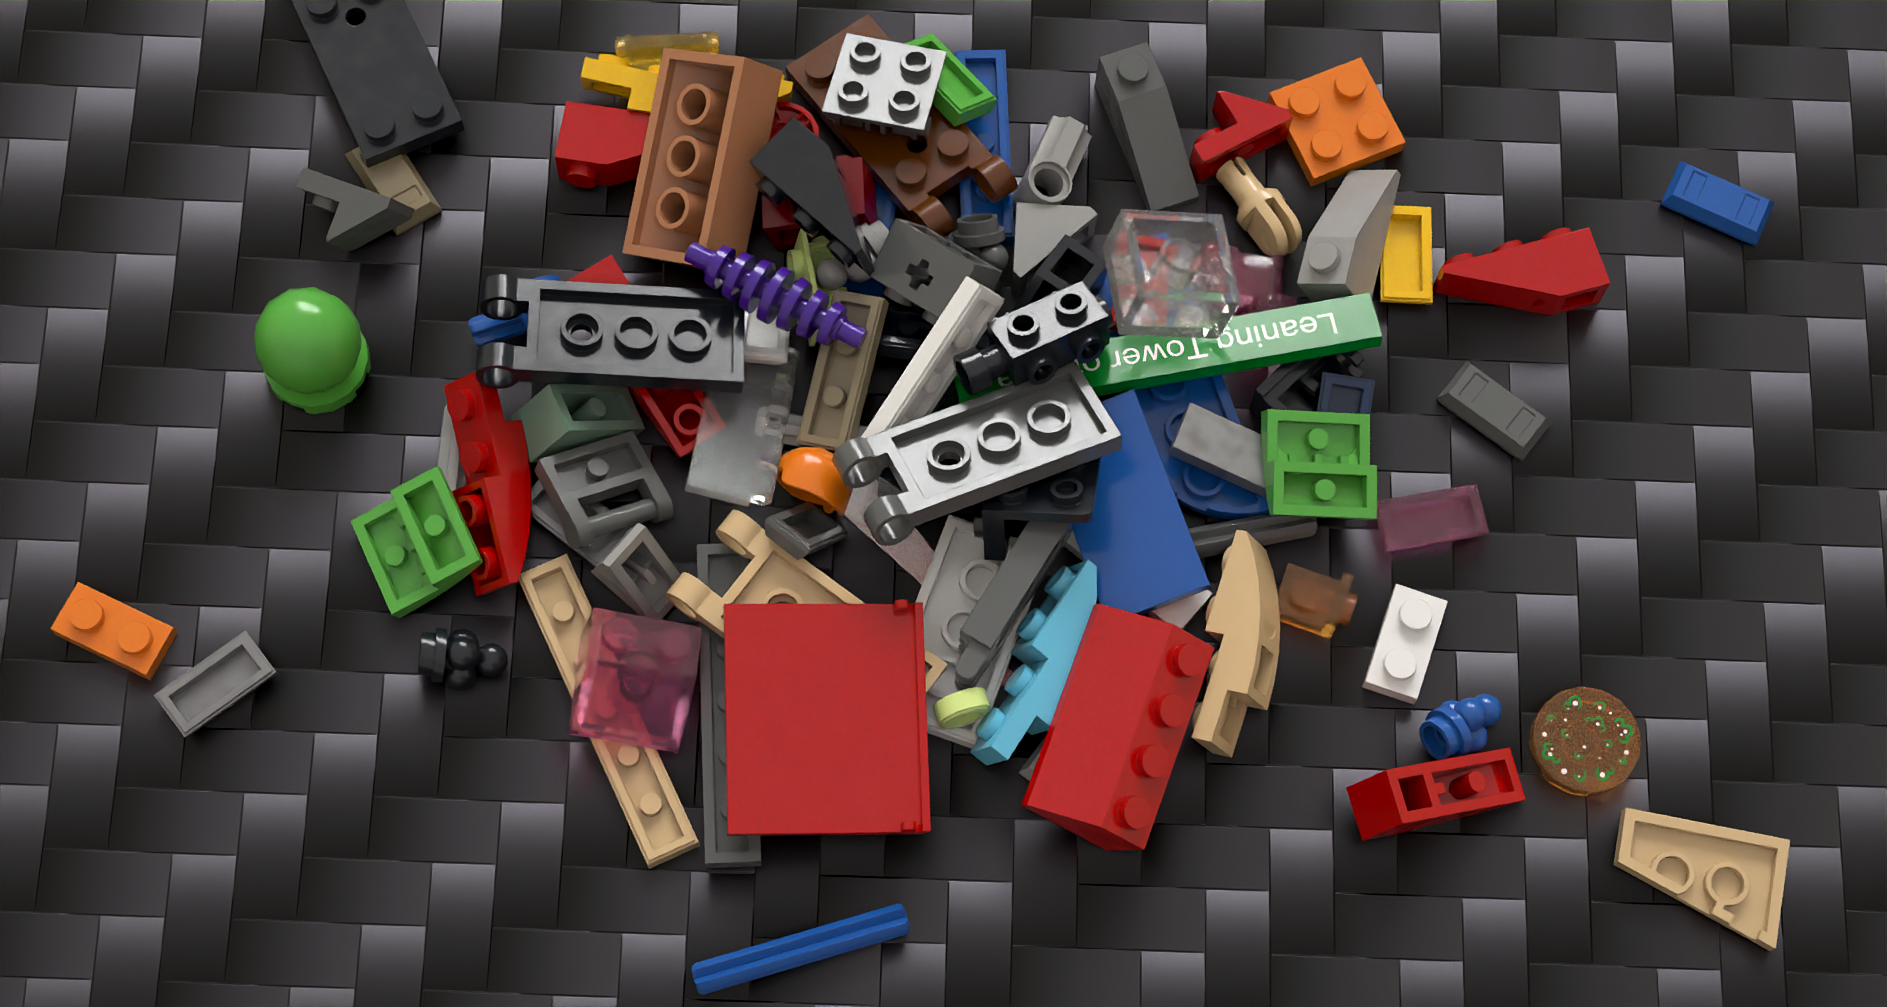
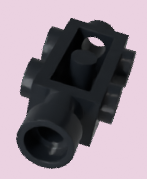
M1080 281L1065 289L1056 290L1045 298L1018 310L1007 312L998 319L987 323L988 347L980 351L973 347L953 357V364L959 381L965 391L972 396L992 387V380L1003 375H1007L1015 387L1027 381H1030L1033 385H1040L1049 381L1057 372L1058 367L1075 359L1080 363L1092 362L1103 353L1105 346L1110 344L1109 328L1113 326L1111 311L1103 298H1095L1083 281Z

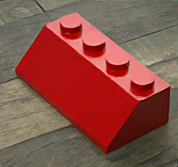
M1102 604L1093 605L1021 806L1106 851L1145 850L1214 647L1172 623Z

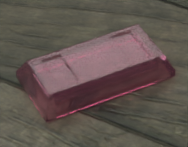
M1477 484L1377 501L1376 520L1385 553L1489 534Z

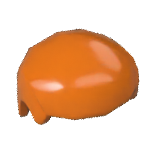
M799 447L783 454L776 462L771 476V481L775 483L777 479L778 483L790 495L805 502L823 505L824 512L828 514L836 510L841 517L844 516L853 488L844 484L834 466V453L821 447Z

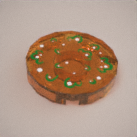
M1576 687L1560 691L1544 703L1531 725L1529 747L1533 759H1536L1537 765L1541 768V774L1550 784L1567 794L1591 797L1612 790L1630 776L1640 757L1641 735L1635 717L1621 700L1601 689Z

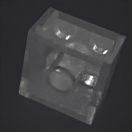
M1121 209L1103 245L1119 335L1220 339L1241 303L1222 214Z

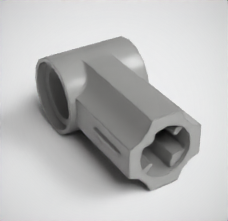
M1053 116L1049 120L1027 170L1019 182L1017 190L1013 192L1012 201L1015 210L1017 202L1062 204L1071 192L1072 179L1092 137L1085 129V124L1070 116ZM1035 185L1045 189L1049 197L1042 195Z

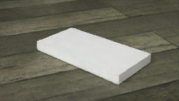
M949 514L916 602H923L924 647L948 664L944 673L926 695L927 733L972 749L980 737L976 734V729L983 718L962 727L944 729L938 724L933 705L940 699L958 692L954 681L956 664L963 652L958 650L959 638L961 636L960 629L1003 561L984 560L983 538L974 536V523ZM1010 537L1008 553L1018 538ZM1034 595L994 660L976 685V687L985 689L991 709H993L1012 657L1010 652L1019 638L1016 630L1028 614Z

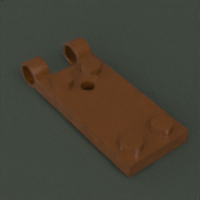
M869 14L863 16L785 67L787 79L793 82V86L854 157H863L875 181L910 222L924 225L943 237L954 232L953 220L937 197L969 176L977 184L983 195L994 204L1017 190L1016 178L1007 163L1000 156L992 155L965 123L954 127L933 104L929 114L932 117L928 137L918 136L917 140H911L910 136L894 134L892 127H889L886 135L881 134L880 125L874 124L871 132L865 131V122L863 127L846 124L837 126L835 125V120L828 119L826 115L822 114V108L846 33L892 41ZM916 141L924 142L927 145L926 149L920 153L911 152L907 147L910 143Z

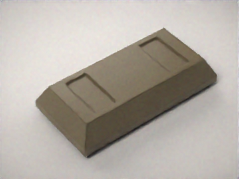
M359 147L345 154L367 190L387 196L415 209L410 220L393 229L397 236L442 211L440 205L406 154L398 155L369 168Z

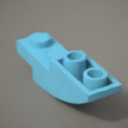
M1086 560L1070 567L1065 565L1060 567L1052 575L1044 588V591L1049 595L1041 607L1031 610L1019 624L1016 634L1020 638L1010 653L1024 664L1018 667L1008 679L1004 687L1008 695L999 709L996 707L991 709L979 723L976 734L980 737L970 751L971 754L985 765L1008 760L1026 731L1034 735L1049 730L1093 605L1096 604L1097 566L1091 561Z

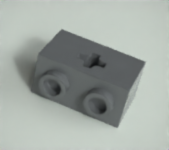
M896 218L874 263L875 271L870 277L886 286L883 294L888 298L908 307H912L913 303L925 309L922 317L935 325L966 276L994 291L1003 271L924 225Z

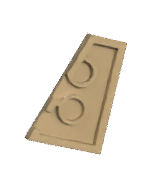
M1625 808L1621 811L1613 865L1769 951L1776 949L1790 840L1631 808Z

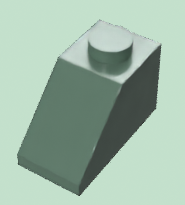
M548 384L511 416L512 421L522 420L530 463H538V460L632 430L635 435L645 430L628 387Z

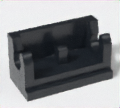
M1357 350L1283 363L1255 389L1249 409L1260 419L1261 412L1267 409L1316 412L1322 372L1363 378L1364 372L1358 366L1364 361V358Z

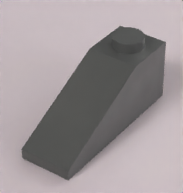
M1145 42L1099 57L1095 87L1150 216L1198 201L1199 194L1169 93L1148 43Z

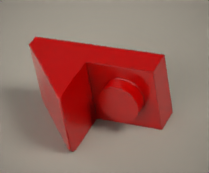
M1226 91L1216 92L1212 114L1221 128L1210 129L1195 141L1189 160L1194 178L1200 183L1216 175L1222 165L1229 160H1232L1234 165H1236L1234 162L1236 157H1242L1244 160H1247L1285 141L1293 119L1288 109Z

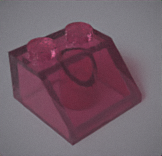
M594 607L581 632L568 734L677 752L680 747L697 678L702 627Z

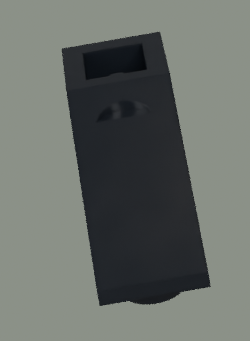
M793 117L749 161L760 177V180L755 185L776 207L784 201L792 208L794 212L790 216L809 236L814 237L819 232L830 241L826 248L842 265L849 269L855 263L870 276L875 271L843 169L830 147Z

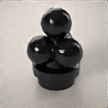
M436 628L435 633H421L417 675L431 676V682H442L444 677L446 683L451 687L464 689L475 681L477 669L484 675L497 676L507 668L508 654L505 649L494 643L485 644L479 648L477 635L468 629H456L449 634L448 638L447 629Z

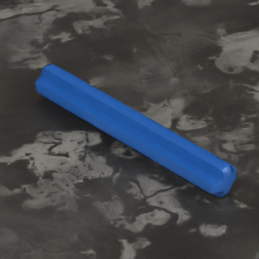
M897 903L694 963L691 968L695 987L699 994L704 995L904 936L909 932V920L903 905Z

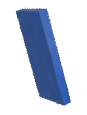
M1134 389L1101 402L1122 435V450L1101 457L1093 518L1086 523H1073L1072 530L1084 561L1089 560L1097 566V597L1100 604L1144 615L1211 588V585Z

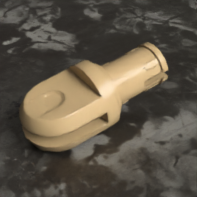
M1236 157L1234 160L1238 166L1237 168L1232 160L1222 165L1216 174V178L1239 206L1237 222L1250 234L1259 248L1270 257L1281 258L1287 253L1291 254L1296 251L1302 242L1301 226L1279 190L1276 188H1264L1242 157Z

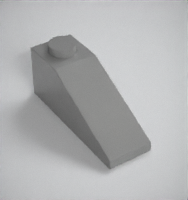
M1350 170L1308 236L1297 284L1312 302L1370 293L1372 299L1401 174L1398 170Z

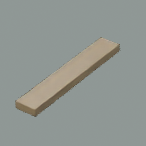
M562 555L521 573L519 583L648 868L655 867L699 847V841L568 555Z

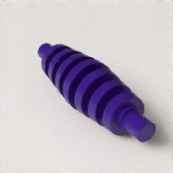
M696 242L689 246L684 261L704 271L705 284L716 290L723 283L722 295L732 302L740 296L739 307L749 314L757 309L756 318L770 324L777 317L776 328L787 332L798 322L796 335L809 339L818 329L816 342L825 346H829L833 341L837 340L857 350L863 345L868 331L848 321V317H846L847 308L839 302H835L827 310L830 296L819 289L810 298L812 284L802 277L794 283V271L781 267L775 273V263L767 260H761L755 267L756 257L745 252L741 253L735 260L736 250L725 245L714 252Z

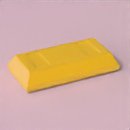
M1393 206L1380 261V302L1433 303L1431 207Z

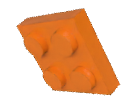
M1361 57L1269 93L1268 104L1288 109L1293 117L1286 139L1311 187L1348 173L1350 170L1358 169L1403 151L1406 141Z

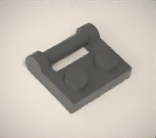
M633 430L541 458L534 471L563 523L566 540L573 549L589 546L596 537L636 525L638 522L642 523L650 520L653 523H659L671 519L673 516L671 498ZM638 489L643 500L587 517L582 508L583 506Z

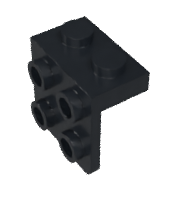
M1101 457L982 501L983 505H976L974 536L983 538L984 560H1005L1008 553L1013 520L1066 523L1089 522L1093 518Z

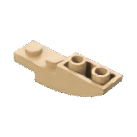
M1236 530L1232 546L1228 547L1224 553L1221 581L1216 596L1210 600L1207 606V625L1205 631L1216 639L1221 646L1214 653L1210 661V680L1203 702H1200L1195 709L1193 716L1194 731L1192 734V738L1211 753L1231 758L1247 708L1253 707L1268 710L1275 682L1280 642L1279 598L1267 550L1247 531Z

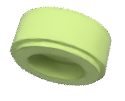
M982 687L968 688L952 693L933 705L938 724L944 729H953L971 724L986 716L991 709L985 689Z

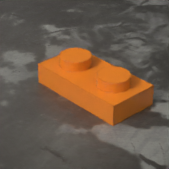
M80 582L76 584L50 628L56 636L150 681L178 634L174 627Z

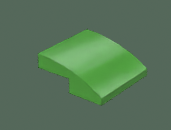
M1267 409L1261 412L1263 471L1270 515L1377 519V465H1370V414Z
M439 466L390 490L392 499L351 520V524L390 613L397 618H401L433 600L483 563L443 471Z

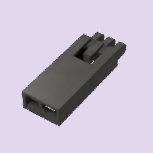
M1028 521L960 629L961 636L959 638L958 650L963 652L956 664L954 681L958 691L976 687L1070 538L1073 523Z

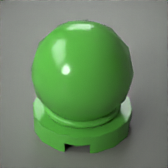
M316 287L289 289L268 302L256 323L254 333L255 356L263 369L267 382L279 400L282 402L284 400L291 406L303 408L306 413L310 414L332 412L354 400L357 396L356 390L364 382L366 373L369 374L371 361L369 347L360 331V324L351 308L342 300Z

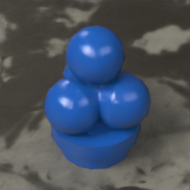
M1485 693L1474 698H1465L1461 701L1449 700L1443 702L1439 707L1429 712L1425 722L1421 724L1419 735L1422 744L1431 756L1438 760L1481 752L1486 747L1488 740L1487 731L1484 727L1496 724L1501 718V703L1495 696Z

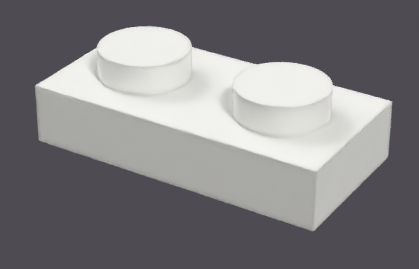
M1399 584L1395 585L1362 685L1363 688L1414 705L1422 686L1448 601Z

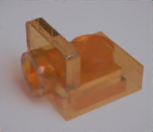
M1288 563L1278 590L1280 621L1330 639L1338 623L1347 626L1358 598V595L1349 592L1354 576L1343 573L1339 581Z

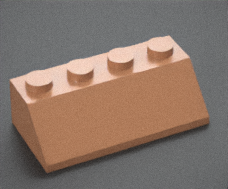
M672 48L663 49L622 253L697 270L702 269L684 261L685 254L693 242L713 252L715 250L718 251L723 245L734 248L736 250L735 260L741 253H746L759 192L755 184L760 180V177L749 161L769 142L783 71L746 57Z

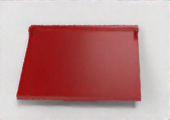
M899 599L894 604H724L727 836L890 835L930 832L923 602L909 604L908 600Z

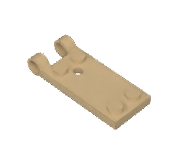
M738 510L730 512L716 530V535L735 553L744 558H750L752 561L726 594L721 598L698 578L686 572L679 576L666 593L668 600L688 617L702 622L723 639L724 604H865L804 558L799 560L794 558L765 536V530L759 524ZM924 647L927 695L944 673L948 664Z

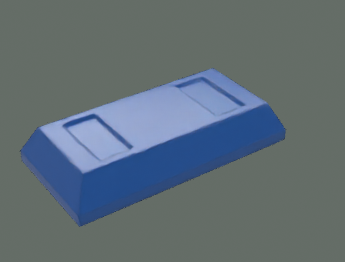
M1680 161L1660 205L1755 247L1775 202Z

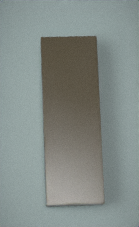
M836 289L833 292L830 308L835 302L847 308L846 317H848V321L866 329L868 334L859 350L840 340L833 341L829 346L820 344L796 441L801 447H821L832 453L844 442L857 436L889 302L881 297Z

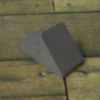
M304 167L296 184L297 188L314 194L312 205L335 213L326 242L346 251H353L410 220L415 210L387 196Z

